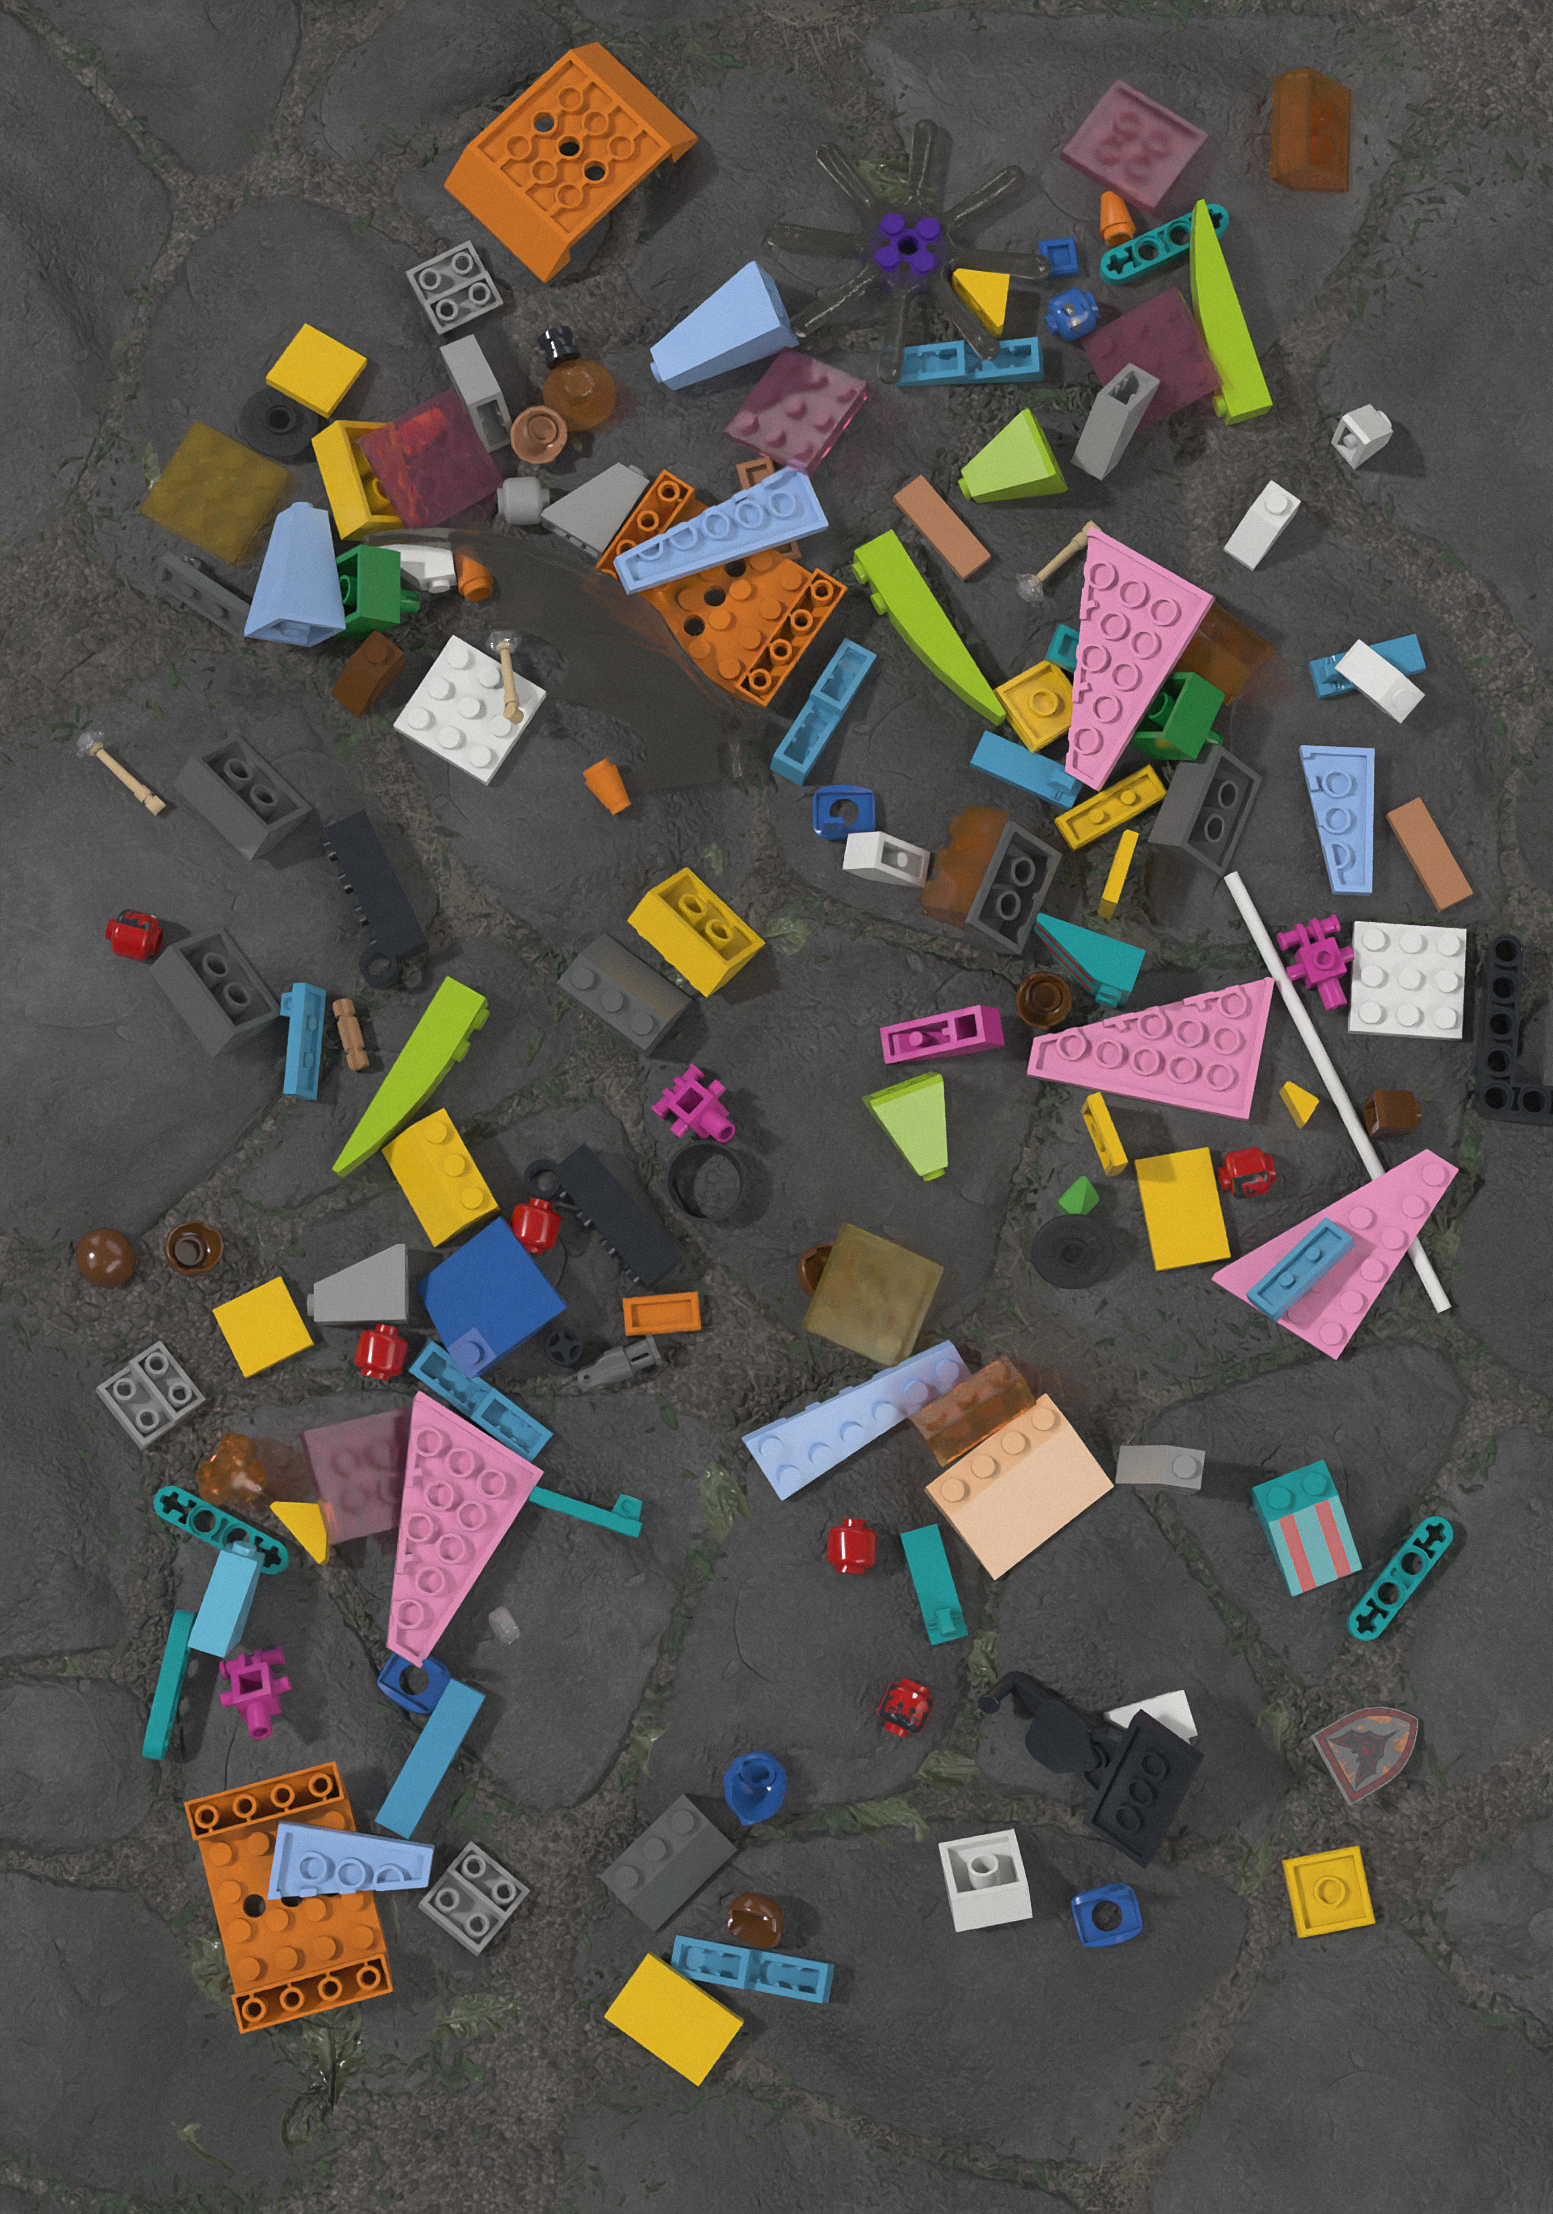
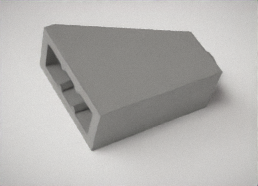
M469 335L440 347L448 374L483 453L486 454L511 444L510 431L512 422L502 391L474 335Z
M1131 363L1123 368L1097 394L1071 463L1081 468L1086 474L1102 480L1118 464L1161 380Z
M618 462L545 508L540 515L542 527L600 561L650 490V481L647 480L648 476L633 465L627 468Z
M396 1244L314 1283V1294H308L307 1296L308 1316H314V1322L318 1326L369 1325L377 1323L409 1324L408 1247L405 1244Z
M1169 1445L1120 1446L1115 1484L1190 1496L1201 1488L1206 1451Z

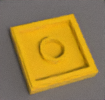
M305 323L266 376V384L328 419L366 367L367 358Z
M1043 660L993 690V693L1006 712L1005 717L1031 754L1069 732L1073 710V685L1059 666Z
M1127 829L1123 832L1097 911L1099 913L1098 916L1111 920L1139 833Z
M1097 1092L1087 1097L1081 1108V1113L1106 1176L1110 1178L1122 1173L1128 1160L1101 1092Z
M281 1276L212 1310L246 1379L315 1345Z
M1358 1845L1282 1860L1298 1938L1375 1924Z

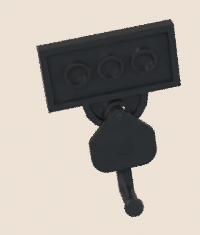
M1010 1671L1005 1674L985 1694L978 1698L979 1708L985 1713L994 1714L1000 1709V1702L1011 1693L1033 1709L1036 1715L1025 1737L1026 1748L1030 1755L1053 1773L1077 1772L1083 1785L1095 1796L1082 1823L1145 1869L1153 1861L1205 1755L1142 1709L1133 1716L1125 1734L1111 1728L1102 1727L1098 1729L1024 1673Z

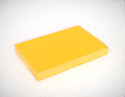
M1209 1147L1135 1160L1134 1167L1155 1272L1229 1259L1231 1255Z
M651 1951L646 1955L604 2015V2018L698 2087L745 2021Z

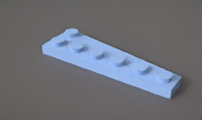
M798 461L763 479L761 483L752 488L736 493L731 499L704 510L697 517L687 522L683 521L670 528L666 533L657 535L615 558L613 564L628 596L823 532L829 524L802 462Z
M947 1340L902 1361L898 1366L889 1367L874 1374L871 1380L854 1388L849 1386L840 1390L839 1395L822 1403L817 1401L806 1406L805 1411L788 1419L783 1417L743 1436L741 1439L779 1498L783 1501L971 1373L955 1346Z

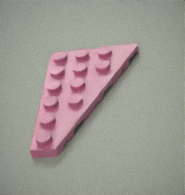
M1091 526L1087 532L1089 537L1087 561L1084 564L1085 582L1081 596L1079 617L1081 625L1079 645H1077L1076 650L1077 668L1074 671L1073 710L1071 727H1069V752L1066 756L1065 772L1095 790L1100 791L1215 601V598Z
M1266 977L1263 980L1227 987L1217 992L1212 991L1171 1004L1159 1007L1154 1006L1144 1011L1131 1012L1104 1019L1098 1023L1035 1037L1032 1043L1026 1077L1247 1122L1275 978Z
M1426 1149L1214 1273L1211 1281L1260 1311L1249 1302L1246 1293L1327 1217L1353 1237L1355 1246L1303 1297L1291 1306L1277 1323L1332 1359L1337 1360L1459 1169Z
M418 1391L413 1398L386 1648L418 1668H421L423 1665L421 1663L422 1660L428 1657L529 1497L533 1486H536L544 1471L421 1391Z

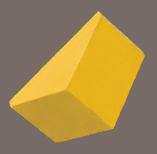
M958 268L953 272L951 287L995 340L999 339L1002 336L1010 275Z
M277 1501L269 1506L318 1564L324 1566L329 1562L333 1506L328 1504Z

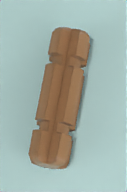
M350 998L333 1002L332 1006L335 1017L339 1019L337 1025L344 1051L348 1052L346 1058L351 1071L363 1070L369 1067V1060L366 1051L362 1049L365 1045L358 1020L353 1016L356 1014L353 1002Z

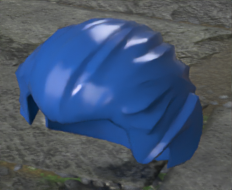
M755 1750L737 1757L724 1775L725 1801L743 1826L756 1824L768 1819L783 1806V1799L788 1790L786 1782L788 1779L786 1776L787 1772L782 1767V1764L777 1761L776 1756L772 1755V1752Z

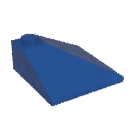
M502 1216L498 1217L416 1284L447 1351L468 1380L485 1375L568 1308V1305L524 1245L516 1238Z

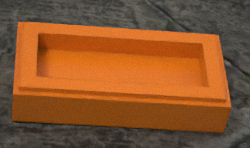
M698 1292L623 1298L626 1337L646 1336L649 1333L657 1335L701 1331Z

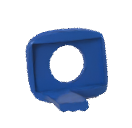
M832 785L823 787L815 792L812 799L813 828L817 836L827 840L847 839L848 834L875 832V799L870 789L853 785ZM838 800H850L858 808V819L852 825L844 827L845 820H843V817H830V808Z
M393 1652L379 1675L377 1681L379 1688L392 1701L410 1712L419 1715H427L433 1712L451 1680L450 1671L444 1663L428 1655L421 1662L423 1663L421 1667L429 1675L428 1687L419 1695H409L402 1690L399 1678L401 1672L413 1664Z
M1116 1882L1085 1891L1074 1896L1071 1901L1075 1925L1080 1940L1086 1947L1099 1948L1124 1943L1135 1938L1142 1930L1143 1920L1135 1892L1125 1883ZM1109 1900L1115 1902L1120 1907L1122 1920L1116 1929L1102 1931L1094 1925L1092 1911L1097 1903Z

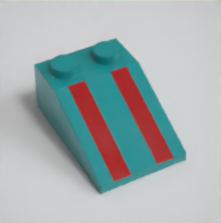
M1039 912L1031 934L1038 943L1089 995L1096 997L1095 1001L1109 1008H1116L1117 1005L1124 1007L1131 994L1146 950Z
M1324 1459L1247 1490L1291 1597L1362 1569L1338 1492Z

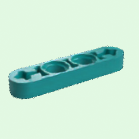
M1208 204L1206 206L1212 220H1220L1217 229H1214L1219 240L1227 231L1229 215L1224 207L1218 204ZM1192 212L1106 252L1101 259L1099 274L1104 283L1110 286L1126 284L1189 254L1190 241L1186 245H1176L1172 242L1170 234L1174 230L1179 229L1186 231L1191 236ZM1146 244L1152 245L1157 249L1158 256L1154 260H1144L1139 256L1138 249ZM1128 253H1131L1132 261L1123 266L1121 274H1118L1115 270L1109 272L1112 261L1116 265H1121L1128 261Z
M166 1486L155 1495L154 1509L161 1518L222 1550L228 1544L229 1534L233 1530L241 1528L248 1533L249 1543L256 1546L257 1538L261 1537L264 1541L259 1544V1547L267 1551H272L275 1547L279 1549L277 1555L282 1558L279 1565L272 1564L267 1568L265 1566L267 1560L264 1558L261 1572L269 1575H278L288 1567L290 1553L287 1547L276 1539L179 1487ZM177 1493L179 1495L177 1501L187 1508H190L191 1501L197 1503L189 1512L186 1524L181 1522V1519L186 1516L185 1514L173 1509L169 1514L165 1512L167 1509V1505L163 1503L165 1496L172 1498ZM208 1510L214 1514L216 1524L211 1531L203 1533L196 1528L195 1519L200 1512Z
M1438 1516L1429 1517L1421 1521L1349 1613L1346 1626L1353 1638L1359 1641H1369L1378 1637L1451 1543L1453 1530L1446 1519ZM1440 1525L1442 1529L1439 1534L1443 1537L1442 1542L1435 1540L1427 1547L1426 1550L1433 1552V1555L1429 1558L1427 1553L1423 1549L1414 1546L1413 1542L1417 1540L1420 1545L1423 1544L1429 1537L1428 1531L1425 1530L1426 1527ZM1406 1553H1414L1421 1559V1569L1415 1575L1405 1573L1401 1567V1559ZM1386 1582L1395 1585L1398 1590V1599L1391 1605L1382 1603L1378 1597L1379 1587ZM1370 1599L1376 1608L1387 1612V1614L1383 1618L1380 1613H1376L1370 1622L1374 1627L1373 1631L1365 1630L1360 1633L1357 1630L1359 1622L1355 1619L1358 1615L1366 1617L1373 1608L1366 1605Z
M177 1609L174 1614L143 1744L142 1756L144 1758L163 1761L166 1755L191 1647L187 1645L197 1618L196 1612Z

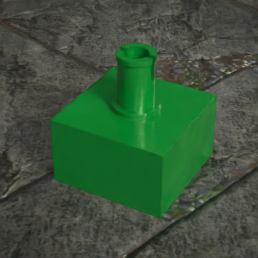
M361 544L335 558L346 629L333 636L365 641L375 629L382 633L400 624V611L409 614H415L418 611L420 601H412V598L420 599L419 592L400 589L401 552Z
M1195 672L1170 673L1129 741V744L1151 759L1196 760L1203 744L1221 746L1223 744V736L1212 730L1211 726L1226 694Z

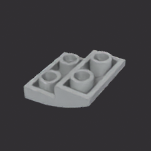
M470 240L405 272L410 285L438 336L504 304Z
M160 1340L130 1360L127 1367L103 1382L95 1391L141 1451L181 1422L206 1400Z
M470 1841L419 1903L418 1907L474 1955L478 1956L530 1890Z

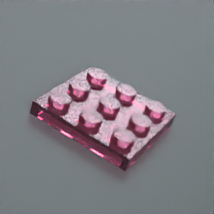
M1117 78L1064 148L1060 160L1151 216L1204 145L1208 134Z
M1177 286L1170 288L1080 339L1103 388L1129 363L1161 380L1134 434L1225 384Z
M785 346L723 432L729 440L811 477L870 395L872 389L867 382Z
M453 388L442 392L356 440L410 538L420 535L497 491V488L503 487L504 481Z
M410 1406L304 1431L299 1434L329 1546L399 1528L412 1416Z

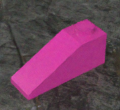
M983 1005L880 1028L885 1065L971 1054L1004 1046L999 1009Z

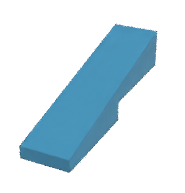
M1038 337L966 345L964 340L892 349L895 386L1044 381L1043 350Z
M847 638L843 640L812 689L807 703L773 755L770 765L772 771L802 787L875 662L876 654Z
M430 1339L406 1368L407 1371L485 1431L530 1463L553 1435V1433L480 1377L468 1380L452 1356Z
M454 1677L451 1678L379 1811L375 1822L407 1839L414 1834L444 1774L456 1756L487 1696L486 1694Z
M676 1935L670 1965L686 1978L817 2003H829L835 1968L834 1963Z

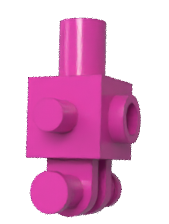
M1335 914L1321 921H1318L1316 918L1308 921L1309 926L1306 927L1299 923L1294 925V930L1277 933V940L1282 951L1297 944L1300 947L1294 955L1296 964L1286 967L1289 980L1294 981L1302 978L1306 990L1317 987L1326 1011L1334 1010L1347 1004L1339 979H1342L1347 972L1344 963L1355 959L1350 946L1338 949L1334 937L1328 939L1324 937V935L1332 932H1340V925ZM1313 938L1315 943L1310 944L1309 939Z
M691 1063L689 1069L681 1078L676 1076L672 1080L676 1085L671 1090L665 1088L662 1091L664 1096L655 1106L652 1105L650 1108L662 1120L667 1118L666 1115L670 1110L679 1118L671 1126L670 1130L680 1139L691 1129L703 1140H706L711 1135L718 1142L725 1143L735 1133V1126L726 1119L730 1113L717 1100L726 1088L716 1079L707 1089L702 1087L697 1081L700 1078L703 1079L705 1075Z
M281 1645L276 1646V1649L263 1652L262 1648L255 1649L254 1656L248 1657L246 1652L238 1654V1659L223 1660L219 1663L223 1679H229L231 1676L232 1690L220 1693L222 1706L227 1708L235 1705L243 1721L248 1722L249 1736L253 1739H264L272 1734L271 1716L282 1713L280 1693L292 1690L289 1676L276 1678L270 1667L276 1664H285V1656Z

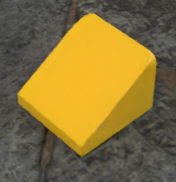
M1289 1081L1284 1084L1279 1093L1295 1123L1301 1129L1308 1121L1319 1100Z

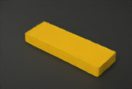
M1148 764L1057 817L1054 822L1074 853L1165 799L1167 791L1151 765Z

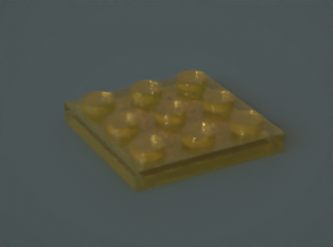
M195 420L139 509V512L147 519L235 568L290 480L291 474L275 463Z
M842 1223L801 1329L886 1367L898 1366L902 1361L910 1357L943 1273L944 1266L854 1225Z

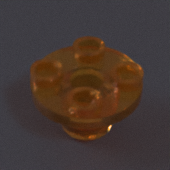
M574 359L560 364L550 373L545 382L543 397L545 406L557 410L565 420L569 432L587 431L600 426L613 415L616 404V388L611 375L600 364L586 359Z
M229 1431L222 1438L219 1449L211 1461L206 1460L201 1464L196 1473V1480L201 1482L200 1497L203 1501L214 1506L223 1503L228 1498L238 1497L244 1502L250 1503L260 1497L267 1485L268 1476L261 1464L254 1459L255 1443L251 1438L244 1434H236L233 1431Z

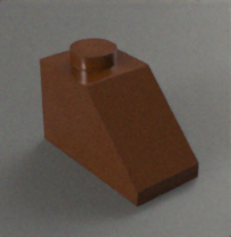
M375 629L350 657L331 692V696L357 718H360L407 666L404 653Z
M1373 1090L1362 1102L1366 1132L1369 1139L1412 1134L1418 1129V1123L1422 1122L1421 1104L1419 1100L1414 1101L1413 1091Z

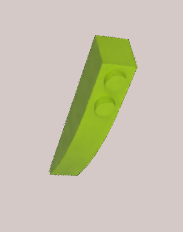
M1202 199L1197 201L1192 211L1190 236L1191 294L1195 325L1204 360L1201 362L1202 374L1206 383L1211 382L1215 393V396L1212 397L1215 413L1218 417H1223L1225 426L1267 414L1273 404L1205 200Z
M891 529L854 550V564L851 565L852 571L861 585L867 583L873 594L870 596V599L876 611L880 615L886 614L891 624L911 650L939 680L966 704L997 727L1003 724L1006 716L1005 710L894 531Z
M449 976L445 978L334 1164L332 1170L337 1176L345 1177L377 1152L404 1127L429 1099L454 1062H461L471 1046V1043L467 1040L474 1029L480 1030L484 1026L490 1014V1011L486 1009L489 1005L486 997Z

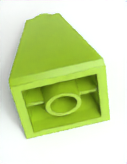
M1029 408L1021 411L961 470L963 478L958 480L966 500L973 498L977 503L1058 494L1069 490L1043 428Z
M930 1071L862 1097L865 1106L916 1175L922 1176L924 1181H928L945 1174L944 1167L948 1166L944 1082L941 1074Z

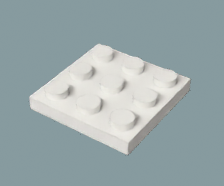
M452 635L393 727L396 731L488 786L547 694L545 690L513 672L516 693L519 696L520 703L518 709L524 713L522 722L517 725L513 724L503 716L505 690L502 664Z
M1355 921L1352 931V950L1355 959L1351 961L1348 1033L1460 1041L1462 1039L1467 929Z

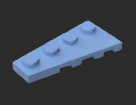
M1301 745L1299 753L1332 893L1335 895L1370 896L1372 894L1375 748Z
M281 1820L278 1827L267 1900L290 1896L311 1897L317 1896V1894L339 1892L340 1894H348L364 1890L385 1891L427 1887L435 1845Z

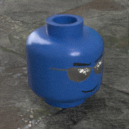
M1074 287L1051 298L1047 304L1049 314L1043 316L1047 329L1052 336L1058 334L1065 342H1071L1092 332L1096 327V319L1100 318V313L1089 291L1083 292L1079 288Z

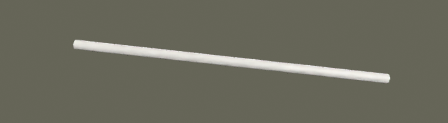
M1233 872L1225 876L1224 880L1272 977L1275 978V983L1372 1180H1375L1385 1174L1382 1164L1292 982L1289 980L1282 961L1238 872ZM1416 1236L1407 1252L1437 1313L1451 1308V1305Z

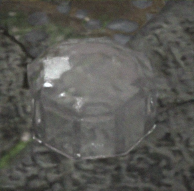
M501 1606L489 1613L490 1627L502 1643L510 1644L521 1637L522 1633L506 1606Z

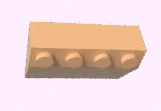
M1045 1393L926 1486L924 1491L995 1581L1113 1488L1114 1485L1074 1428Z

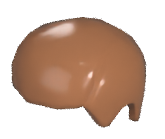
M545 405L528 407L516 418L511 427V446L519 458L533 465L549 463L555 459L566 444L568 438L566 422L557 410Z

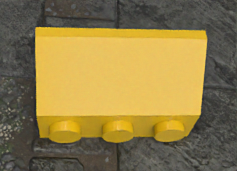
M337 420L311 439L341 540L370 541L423 524L401 450L394 439L395 430L393 423Z
M685 867L648 891L627 920L641 937L651 943L664 956L665 960L690 981L691 985L706 998L724 986L766 944L688 867Z
M444 1108L411 1125L381 1150L435 1248L501 1213L499 1206Z

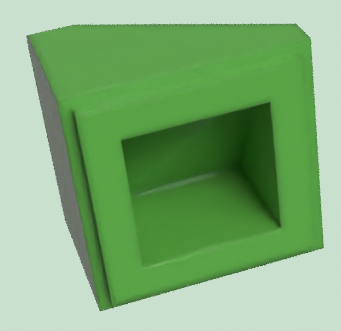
M1080 1176L1057 1201L1056 1209L1062 1215H1087L1099 1202V1195L1085 1176Z

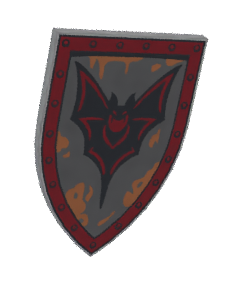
M1387 1707L1364 1708L1340 1718L1311 1735L1348 1806L1387 1784L1403 1769L1416 1741L1418 1718L1400 1710Z

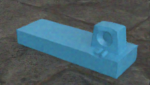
M1416 634L1368 646L1405 677L1424 672L1426 669ZM1347 652L1313 660L1308 664L1318 700L1357 690L1355 686L1335 669Z
M986 730L969 765L976 770L1067 811L1071 810L1084 783L1065 772L1064 765L1040 754H1031L1028 749Z
M293 983L292 992L281 995L280 1015L290 1018L283 1094L304 1101L317 1100L326 990L308 983Z
M1325 1217L1246 1293L1249 1302L1276 1323L1291 1306L1303 1297L1355 1246L1353 1237Z

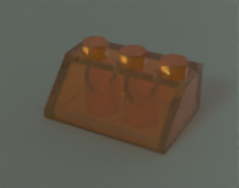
M1309 66L1273 77L1270 179L1292 191L1348 192L1351 90Z
M1213 602L1176 666L1180 672H1195L1225 693L1223 702L1229 706L1245 690L1276 651V648L1216 602Z
M967 805L962 816L957 813L955 814L948 834L953 836L948 849L941 847L934 864V868L939 869L934 882L927 880L919 900L925 903L924 915L964 931L965 920L1005 825L1009 820V812Z
M1001 1354L907 1416L905 1420L939 1465L943 1467L1037 1403L1022 1374L1005 1354Z

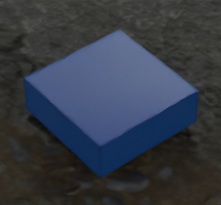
M1074 237L1038 242L1043 280L1079 275Z

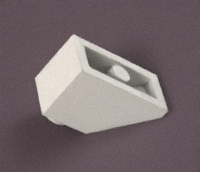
M1368 404L1345 414L1341 418L1331 443L1352 468L1355 469L1388 443L1393 430L1387 416L1379 410L1376 412Z
M1271 480L1250 507L1223 551L1253 571L1293 519L1301 501Z
M448 532L375 543L378 548L401 552L400 576L421 591L428 590L431 593H441L449 590L450 586L458 585L452 545Z
M1359 639L1335 667L1341 675L1378 709L1399 723H1402L1425 695L1400 671Z
M881 831L848 834L842 870L867 880L925 888L930 852Z

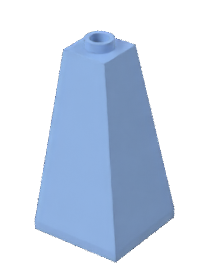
M754 260L742 268L650 349L654 359L650 366L658 383L663 382L674 391L799 345V342L774 280Z
M296 502L290 508L277 515L244 629V637L312 647L345 630L346 621L328 511L313 508L311 503Z

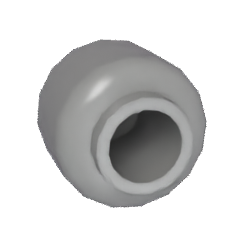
M537 477L507 478L503 483V488H497L499 517H505L509 525L538 524L541 522V513L550 506L549 488H541L540 480Z

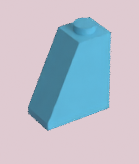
M234 1541V1544L228 1543L220 1551L191 1632L188 1647L224 1658L241 1641L266 1555L256 1551L257 1547L244 1541Z

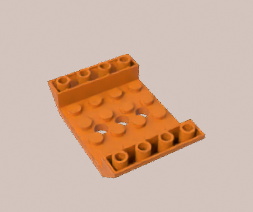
M595 42L569 50L466 146L444 183V188L543 284H546L571 261L569 249L661 162L667 158L674 164L698 141V137L603 46ZM541 118H548L554 122V126L548 132H540L534 127L536 121ZM573 142L580 149L574 156H564L559 151L560 147L564 143ZM598 166L605 171V175L597 181L589 180L585 176L587 169Z
M664 469L583 583L581 589L613 620L735 699L766 708L846 593L848 587L816 568L813 574L771 548L734 560L742 562L746 568L744 574L739 577L729 576L725 572V566L728 563L627 596L613 564L615 558L657 535L666 533L670 528L679 523L687 522L697 517L709 508L695 499L694 488ZM711 590H718L725 595V601L720 606H710L704 600L705 595ZM692 619L700 620L704 624L705 629L700 635L691 636L684 630L686 622Z
M336 1761L184 1802L193 1841L198 1840L234 1986L235 1994L231 1995L240 2034L394 1991L388 1949L373 1890L356 1891V1893L340 1894L339 1892L335 1896L317 1894V1896L303 1897L302 1902L295 1907L287 1905L283 1898L267 1900L278 1827L281 1820L358 1833L350 1797ZM252 1894L262 1896L266 1903L265 1911L259 1917L250 1916L245 1910V1901Z

